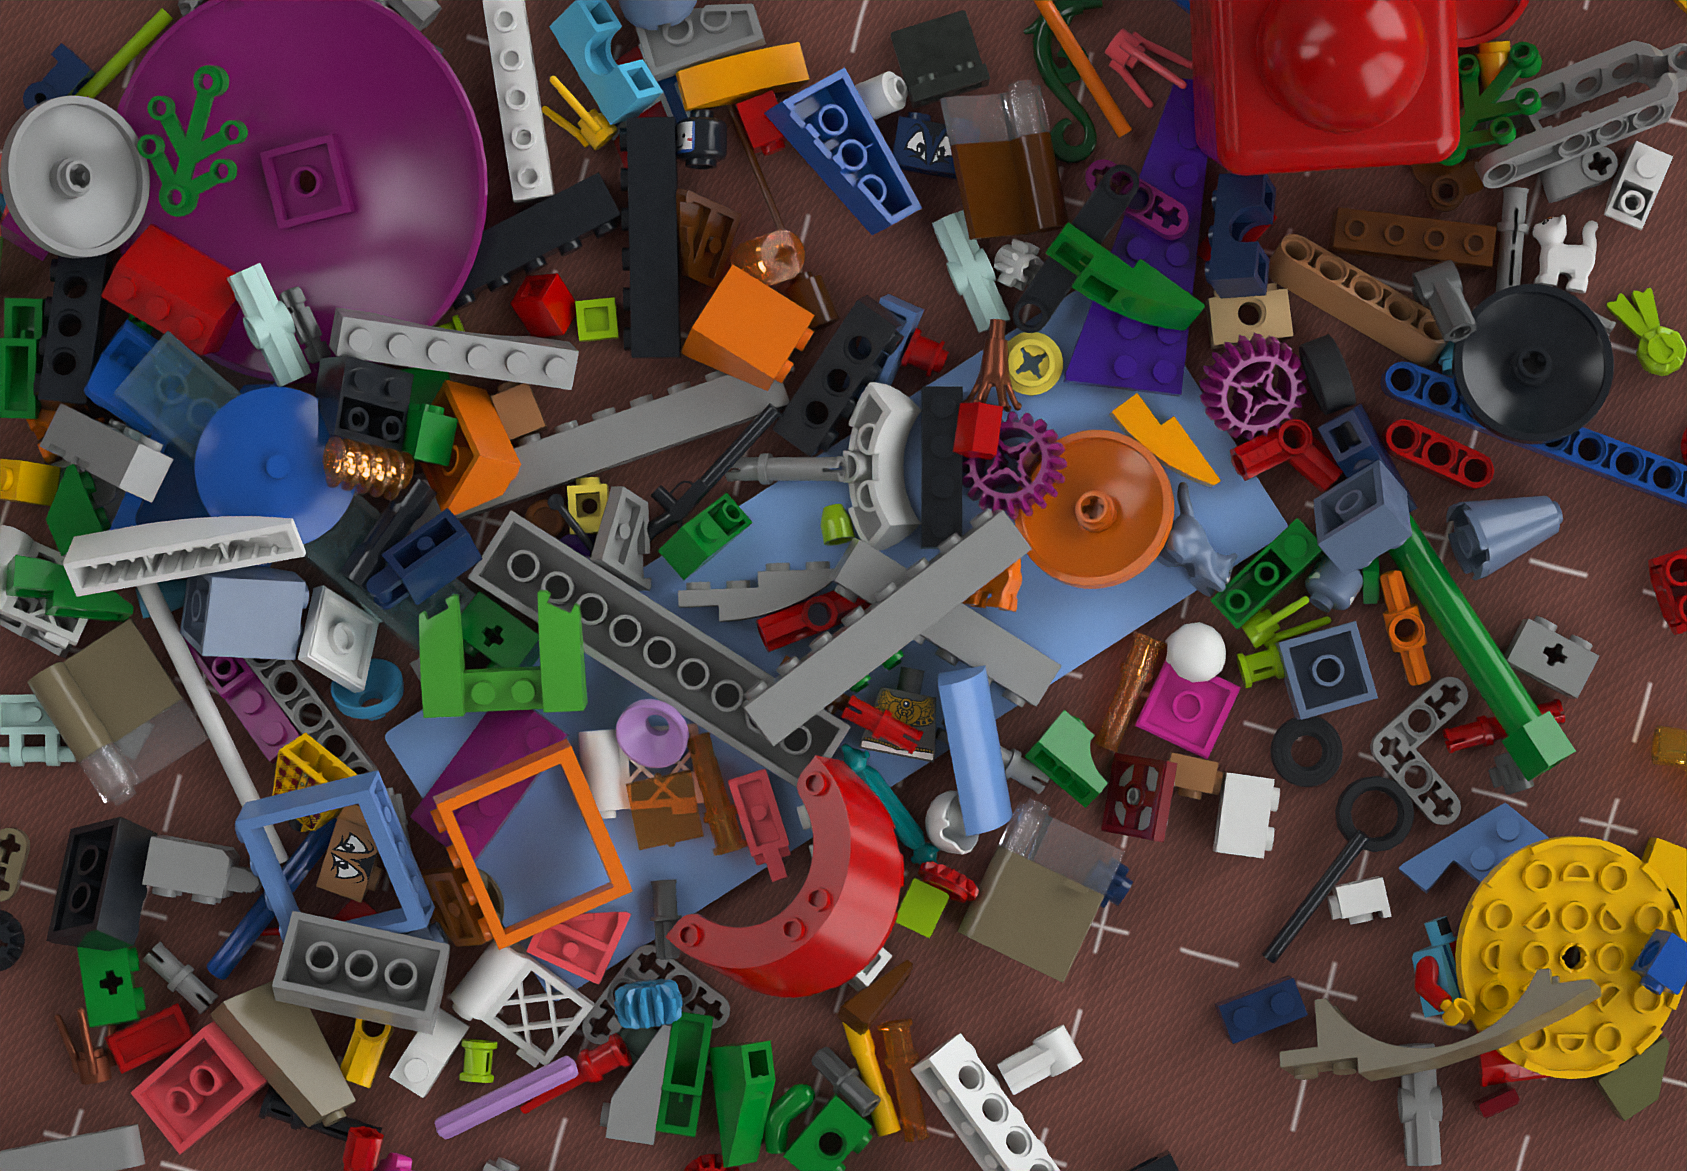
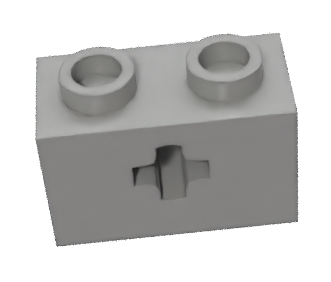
M1536 616L1534 621L1529 618L1523 619L1504 654L1509 665L1513 669L1570 699L1578 698L1599 658V655L1590 651L1593 645L1573 634L1569 639L1557 634L1555 631L1558 626L1542 617ZM1556 646L1555 654L1560 657L1559 662L1547 664L1548 656L1543 651L1544 649Z

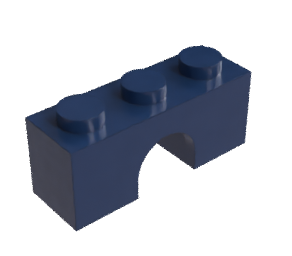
M1233 173L1219 174L1217 190H1214L1212 193V206L1215 218L1214 225H1210L1208 231L1211 258L1205 264V277L1207 283L1212 285L1221 299L1267 295L1270 259L1258 241L1242 242L1244 235L1253 227L1273 224L1276 188L1267 174L1248 176Z

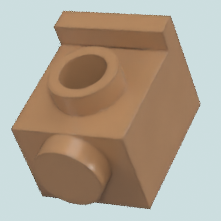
M1172 752L1168 753L1167 761L1178 763L1174 785L1179 787L1177 795L1201 800L1202 792L1219 795L1223 772L1217 771L1218 762Z

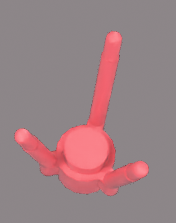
M1122 28L1105 50V54L1112 59L1108 66L1120 74L1147 108H1153L1154 104L1125 68L1126 65L1133 69L1141 61L1181 89L1186 88L1187 83L1146 55L1145 52L1147 49L1191 70L1192 61L1145 39L1136 31L1131 34Z

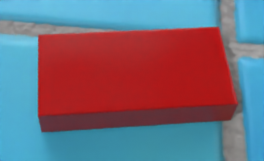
M176 1003L105 1037V1040L121 1074L185 1044L194 1035L179 1003Z

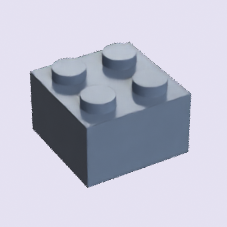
M1380 460L1375 461L1313 500L1317 544L1345 576L1356 569L1367 567L1376 557L1389 549L1400 547L1412 536L1407 491Z
M1356 621L1275 643L1284 669L1285 685L1294 716L1297 720H1303L1378 698Z

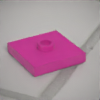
M1165 659L1134 726L1207 760L1241 687L1218 676L1209 681L1190 682L1178 676L1171 664L1167 663Z

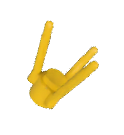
M556 76L550 77L549 81L581 117L577 123L581 130L547 106L541 108L542 113L576 137L585 148L591 145L595 151L603 147L618 133L619 129L614 124L610 125L602 112L599 113L595 108L587 112Z

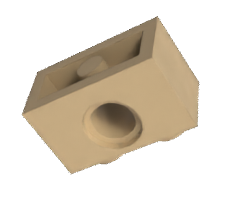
M1277 283L1267 284V295L1221 299L1216 291H1213L1214 297L1208 298L1205 302L1211 349L1225 348L1224 341L1236 346L1239 335L1245 336L1250 341L1254 332L1261 334L1265 339L1269 335L1274 336L1279 341L1289 340L1293 337L1288 288L1277 290ZM1251 305L1256 308L1259 319L1255 325H1246L1240 321L1238 310L1241 306Z

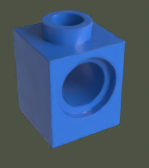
M1655 929L1631 970L1642 977L1639 983L1657 995H1661L1663 991L1678 995L1687 982V942L1673 932Z

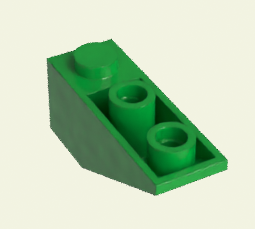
M1296 518L1226 585L1223 592H1218L1210 601L1238 630L1324 553L1317 544V534L1303 519Z
M771 1040L740 1042L710 1047L724 1168L757 1162L776 1081Z

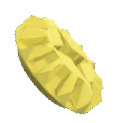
M1039 332L1020 333L1008 341L1009 376L1013 390L1030 396L1050 390L1059 380L1063 370V357L1058 345L1050 337ZM1021 349H1024L1026 354L1029 353L1032 358L1046 354V357L1038 365L1040 379L1030 370L1022 371L1019 374L1016 373L1024 363V358L1022 357L1024 354Z

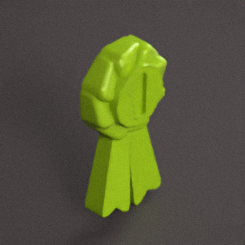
M1647 288L1643 293L1633 291L1631 298L1636 310L1622 293L1617 296L1616 301L1607 303L1606 308L1639 339L1636 355L1645 371L1665 376L1681 368L1687 348L1679 332L1660 326L1651 288Z

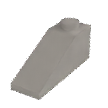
M672 1024L660 1026L613 1093L611 1103L603 1102L600 1126L607 1127L605 1138L654 1144Z

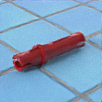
M1558 698L1536 705L1542 715L1550 711L1557 723H1565V714H1560L1561 711H1564L1563 706ZM1485 715L1476 717L1475 722L1443 729V737L1448 739L1444 742L1449 754L1481 744L1485 747L1492 746L1495 740L1508 737L1495 716L1487 718Z

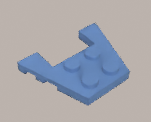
M1505 802L1406 861L1399 867V872L1426 894L1453 863L1480 884L1488 873L1503 859L1529 844L1549 839V837Z

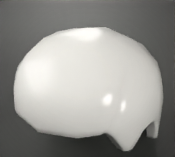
M1201 622L1184 624L1165 641L1167 644L1166 662L1171 664L1178 676L1193 683L1204 682L1214 678L1222 671L1226 659L1225 643L1222 636L1212 626Z
M949 790L938 795L932 801L925 819L926 831L930 841L938 849L945 852L961 855L971 852L978 842L979 834L966 836L958 791Z

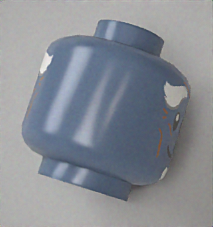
M1326 554L1322 555L1305 580V587L1311 595L1309 601L1324 612H1330L1331 609L1346 610L1363 586L1361 569H1356L1345 576Z

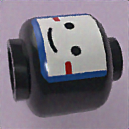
M711 110L690 111V117L680 120L676 125V155L678 159L685 162L686 168L698 170L717 168V163L724 160L727 156V125L724 121L714 118V112Z

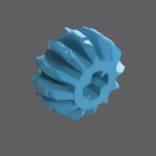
M661 978L657 980L636 981L635 983L619 987L615 991L614 1006L615 1014H617L618 1021L622 1027L648 1029L655 1026L660 1027L664 1024H672L681 1018L683 1002L678 984L671 979L664 980Z

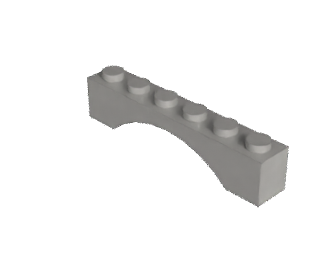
M337 307L335 309L329 344L331 350L338 357L351 356L366 361L572 390L579 353L568 341L534 336H500L450 330L408 322L377 313Z

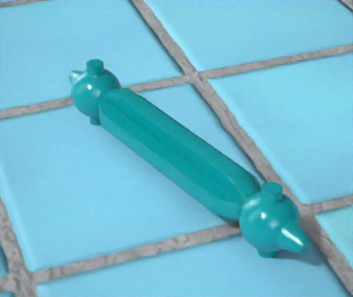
M846 743L841 746L844 754L843 761L882 801L895 824V834L905 846L914 850V856L911 857L912 863L921 865L922 863L933 861L938 864L936 858L937 852L940 849L929 842H925L923 831L879 772L867 765V758L870 757L867 750L863 752L859 749H854Z

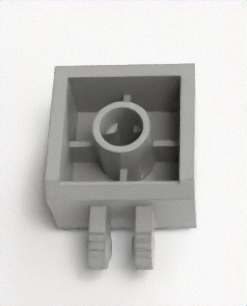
M168 835L151 836L142 885L153 886L152 894L176 897L182 896V892L192 893L191 901L215 905V903H221L223 898L233 896L234 892L255 893L257 890L260 891L262 887L259 877L254 876L251 868L239 866L240 856L234 847Z

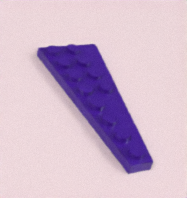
M1180 78L1187 83L1185 89H1181L1173 83L1139 178L1185 206L1189 216L1188 230L1178 239L1167 240L1124 215L1110 252L1132 268L1139 259H1142L1192 295L1207 155L1201 151L1195 137L1193 80ZM1137 190L1128 207L1134 210L1144 208L1149 201L1147 193ZM1157 200L1153 212L1146 218L1151 220L1153 213H1156L1164 219V228L1168 229L1172 224L1178 227L1180 225L1177 217L1178 213L1173 212L1172 215L1168 216L1160 212L1158 205L1161 201ZM1092 300L1064 374L1063 382L1179 397L1182 395L1189 327L1183 331L1145 324L1109 310Z

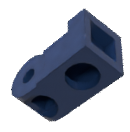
M61 43L51 53L58 63L41 82L32 83L27 87L23 95L24 106L29 110L46 100L62 96H74L96 73L69 47Z

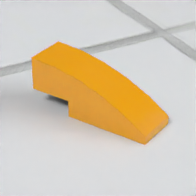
M800 42L721 58L680 70L675 74L685 111L736 104L771 90L774 93L799 90L810 80Z
M1138 393L1109 414L1126 436L1145 446L1159 463L1166 468L1210 488L1221 481L1177 419L1173 416L1160 425Z

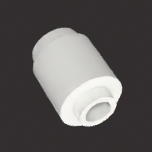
M885 72L855 85L874 120L904 108L908 96L907 86L904 80L893 72Z

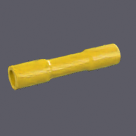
M842 1022L863 1082L881 1099L879 1105L871 1112L878 1137L901 1130L891 1096L886 1090L878 1065L870 1029L864 1035H859Z

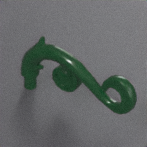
M1102 0L1053 1L1067 26H1070L1075 15H1082L1084 13L1083 10L1103 8ZM1040 14L1031 25L1024 29L1023 33L1025 35L1034 34L1032 41L1034 59L1038 72L1046 86L1077 118L1084 128V141L1077 146H1071L1064 140L1063 133L1072 124V121L1068 118L1057 122L1050 132L1055 157L1065 163H1078L1087 159L1094 151L1097 144V134L1088 113L1066 86V84L1078 82L1082 78L1063 48H1060L1057 57L1066 59L1068 65L1061 69L1055 65L1051 48L1054 33L1042 14ZM1081 47L1082 50L1084 51V53L1086 54L1087 58H1088V55H1087L1085 49H1084L1083 47Z

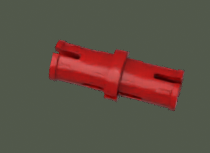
M852 694L847 705L859 710L861 714L846 707L841 718H845L872 732L871 737L877 740L882 737L912 755L917 744L904 738L903 735L920 741L924 731L892 717V711L885 709L883 712Z

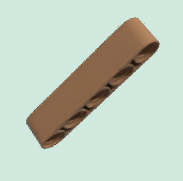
M1298 234L1286 235L1270 258L1268 275L1274 282L1286 289L1288 288L1289 291L1417 365H1432L1449 342H1444L1429 309Z

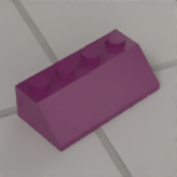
M535 709L487 711L410 817L445 847L452 845L453 843L447 830L439 833L430 811L437 808L433 796L567 739L569 734ZM542 772L452 811L474 863L483 854Z

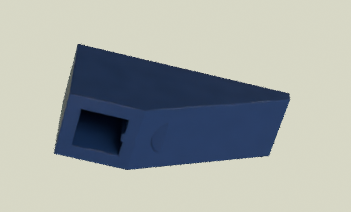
M1361 403L1326 421L1318 428L1335 461L1347 478L1375 461L1380 460L1407 491L1409 513L1418 508Z

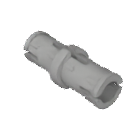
M160 941L152 950L163 959V963L152 953H148L142 961L147 963L169 983L167 988L170 991L174 992L176 990L200 1015L203 1014L209 1006L198 997V994L210 1004L214 1003L218 995L193 974L194 969L189 964L184 966Z

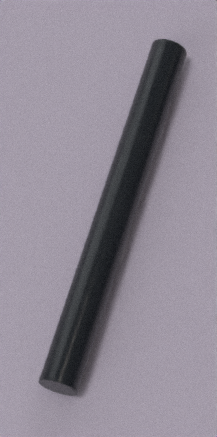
M1359 829L1355 832L1265 949L1262 955L1273 964L1277 962L1371 839L1366 833Z

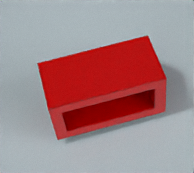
M982 402L960 403L953 452L967 458L993 459L997 455L1003 407Z

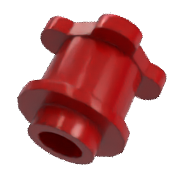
M916 328L901 360V366L907 367L910 364L927 372V377H930L933 371L940 374L950 353L943 349L946 341L942 340L938 343L921 335L922 330Z

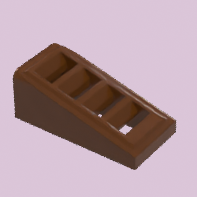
M908 959L851 997L840 1007L837 1017L859 1035H864L909 979L914 968L913 963Z

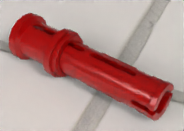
M614 1033L609 1036L608 1042L592 1050L585 1048L580 1051V1054L577 1056L578 1060L575 1061L578 1069V1075L575 1078L524 1102L519 1107L524 1114H528L531 1110L586 1081L598 1083L603 1080L604 1074L619 1066L626 1068L632 1065V1056L622 1037Z

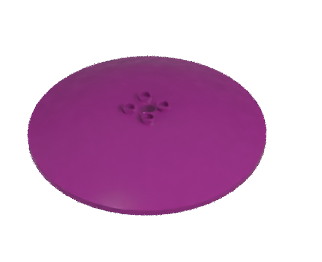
M209 0L179 19L157 40L140 62L121 98L117 113L128 120V124L136 133L138 139L147 134L161 136L165 142L164 153L176 172L180 159L160 120H155L149 115L148 103L155 96L170 97L175 103V114L185 133H187L197 96V91L193 84L194 74L202 66L218 65L227 72L229 87L223 95L214 97L203 140L218 133L223 123L230 120L242 121L247 127L248 135L241 144L229 145L196 164L192 179L209 172L210 166L215 160L224 158L231 159L236 164L237 176L231 182L219 183L201 193L194 211L182 217L169 215L162 208L159 201V191L162 187V182L151 160L147 159L150 178L147 207L137 229L119 246L121 255L123 256L150 224H155L237 273L260 263L278 301H280L279 295L292 287L301 288L306 299L303 303L305 307H310L322 332L320 339L321 341H326L328 347L336 307L377 313L391 318L434 327L448 311L462 290L473 267L482 239L488 195L486 157L474 110L457 76L436 47L414 25L392 9L375 0ZM206 74L203 78V84L207 89L211 88L213 84L212 77L209 74ZM159 101L157 104V111L161 115L166 112V105L163 101ZM232 125L229 129V135L234 140L237 139L239 131L235 125ZM150 139L147 142V150L153 154L156 150V144ZM222 163L219 167V174L221 177L226 178L228 168ZM305 170L312 172L316 178V187L311 193L305 192L300 186V176ZM175 190L172 195L173 200L176 204H179L182 200V195L178 190ZM240 308L220 351L206 354L205 356L222 366L242 374L275 381L261 350L254 347L247 335L243 324V317L245 316ZM295 333L294 336L309 365L311 373L290 383H317L320 362L311 364L308 361L304 352L306 346L305 344H300ZM329 347L331 352V355L329 357H338ZM369 361V362L376 363V364H379V365L384 364V363H380V362Z

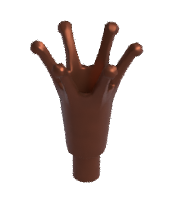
M990 319L989 338L985 339L980 372L974 387L967 399L963 400V403H986L991 387H996L998 405L1002 406L1004 411L1009 412L1011 410L1006 390L1014 409L1017 411L1021 410L1022 405L1016 399L1009 376L1008 340H1005L1006 320Z

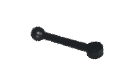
M560 494L551 495L548 499L549 507L553 510H558L590 551L591 558L594 543L565 508L563 497Z

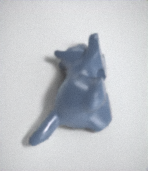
M1181 482L1177 492L1180 515L1173 521L1169 537L1156 558L1167 567H1185L1192 585L1199 592L1210 597L1215 592L1214 589L1219 592L1225 590V584L1230 582L1233 563L1238 555L1236 553L1222 555L1214 551L1208 542L1204 529L1194 518L1188 485L1185 482Z

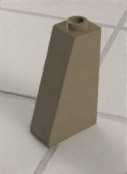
M273 981L221 1003L211 1013L215 1023L308 1128L320 1122H323L324 1126L328 1127L346 1117L344 1110L356 1102L310 1008L275 1001L272 989Z

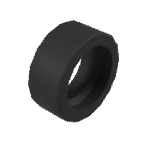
M1327 334L1299 346V355L1311 392L1321 411L1328 415L1354 405L1356 397L1352 380L1334 339Z
M1380 776L1360 778L1349 784L1339 796L1335 810L1337 826L1344 839L1349 841L1357 831L1351 817V810L1355 800L1367 791L1378 790L1385 792L1394 800L1397 806L1398 818L1396 825L1389 833L1382 837H1370V841L1363 850L1371 852L1390 850L1402 843L1411 831L1414 819L1412 801L1406 790L1394 780Z

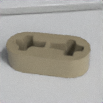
M18 828L0 830V874L2 867L7 868L4 881L10 883L9 890H1L0 902L10 900L18 892L30 851L29 837ZM13 834L16 836L15 843L21 845L20 851L11 853L7 863L4 862L7 849L1 846V841L10 839Z

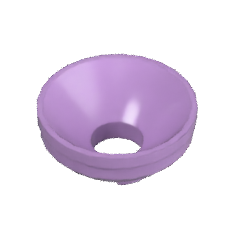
M644 699L632 703L623 711L617 721L616 739L622 751L634 762L649 768H664L675 764L682 757L687 747L689 731L686 721L674 707L659 700ZM651 715L664 717L669 724V729L664 731L654 729L650 725L648 717Z

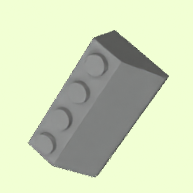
M292 911L272 984L275 1001L433 1035L443 995L450 945Z

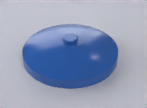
M260 388L232 399L221 407L208 422L196 448L194 459L195 484L203 507L210 517L261 516L293 518L303 545L325 534L340 520L352 500L357 484L358 460L354 442L330 436L318 408V398L292 388Z

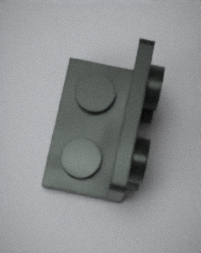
M966 11L954 12L891 33L893 47L913 109L989 86V72L986 63L982 64Z

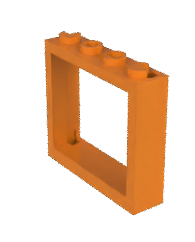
M567 739L433 796L437 808L430 811L435 825L439 833L447 830L453 843L446 847L455 870L463 867L469 880L462 883L471 906L479 903L484 917L477 920L486 942L494 939L499 950L633 891L572 746ZM560 764L610 882L503 929L452 811Z

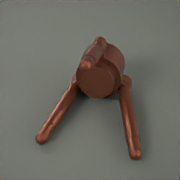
M112 984L110 987L112 995L117 994V984ZM80 1007L77 1009L84 1047L83 1050L79 1051V1055L62 1016L56 1014L54 1020L71 1059L73 1073H79L80 1084H94L111 1079V1067L117 1066V1063L107 1042L106 1053H104L102 1046L93 1047L84 1008ZM117 1024L107 1026V1036L116 1032Z

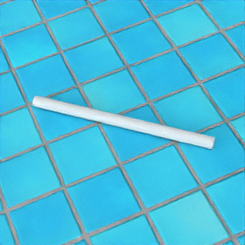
M151 583L136 586L242 808L245 802L260 799L190 650L180 634L178 625L158 584ZM273 824L264 826L279 864L289 860Z

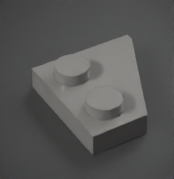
M624 486L611 487L590 558L592 562L638 591H650L651 578H644L643 554L650 553V537L647 532L649 523L648 502Z

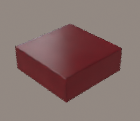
M1508 1085L1473 1101L1478 1115L1487 1119L1518 1105L1520 1099L1515 1088Z

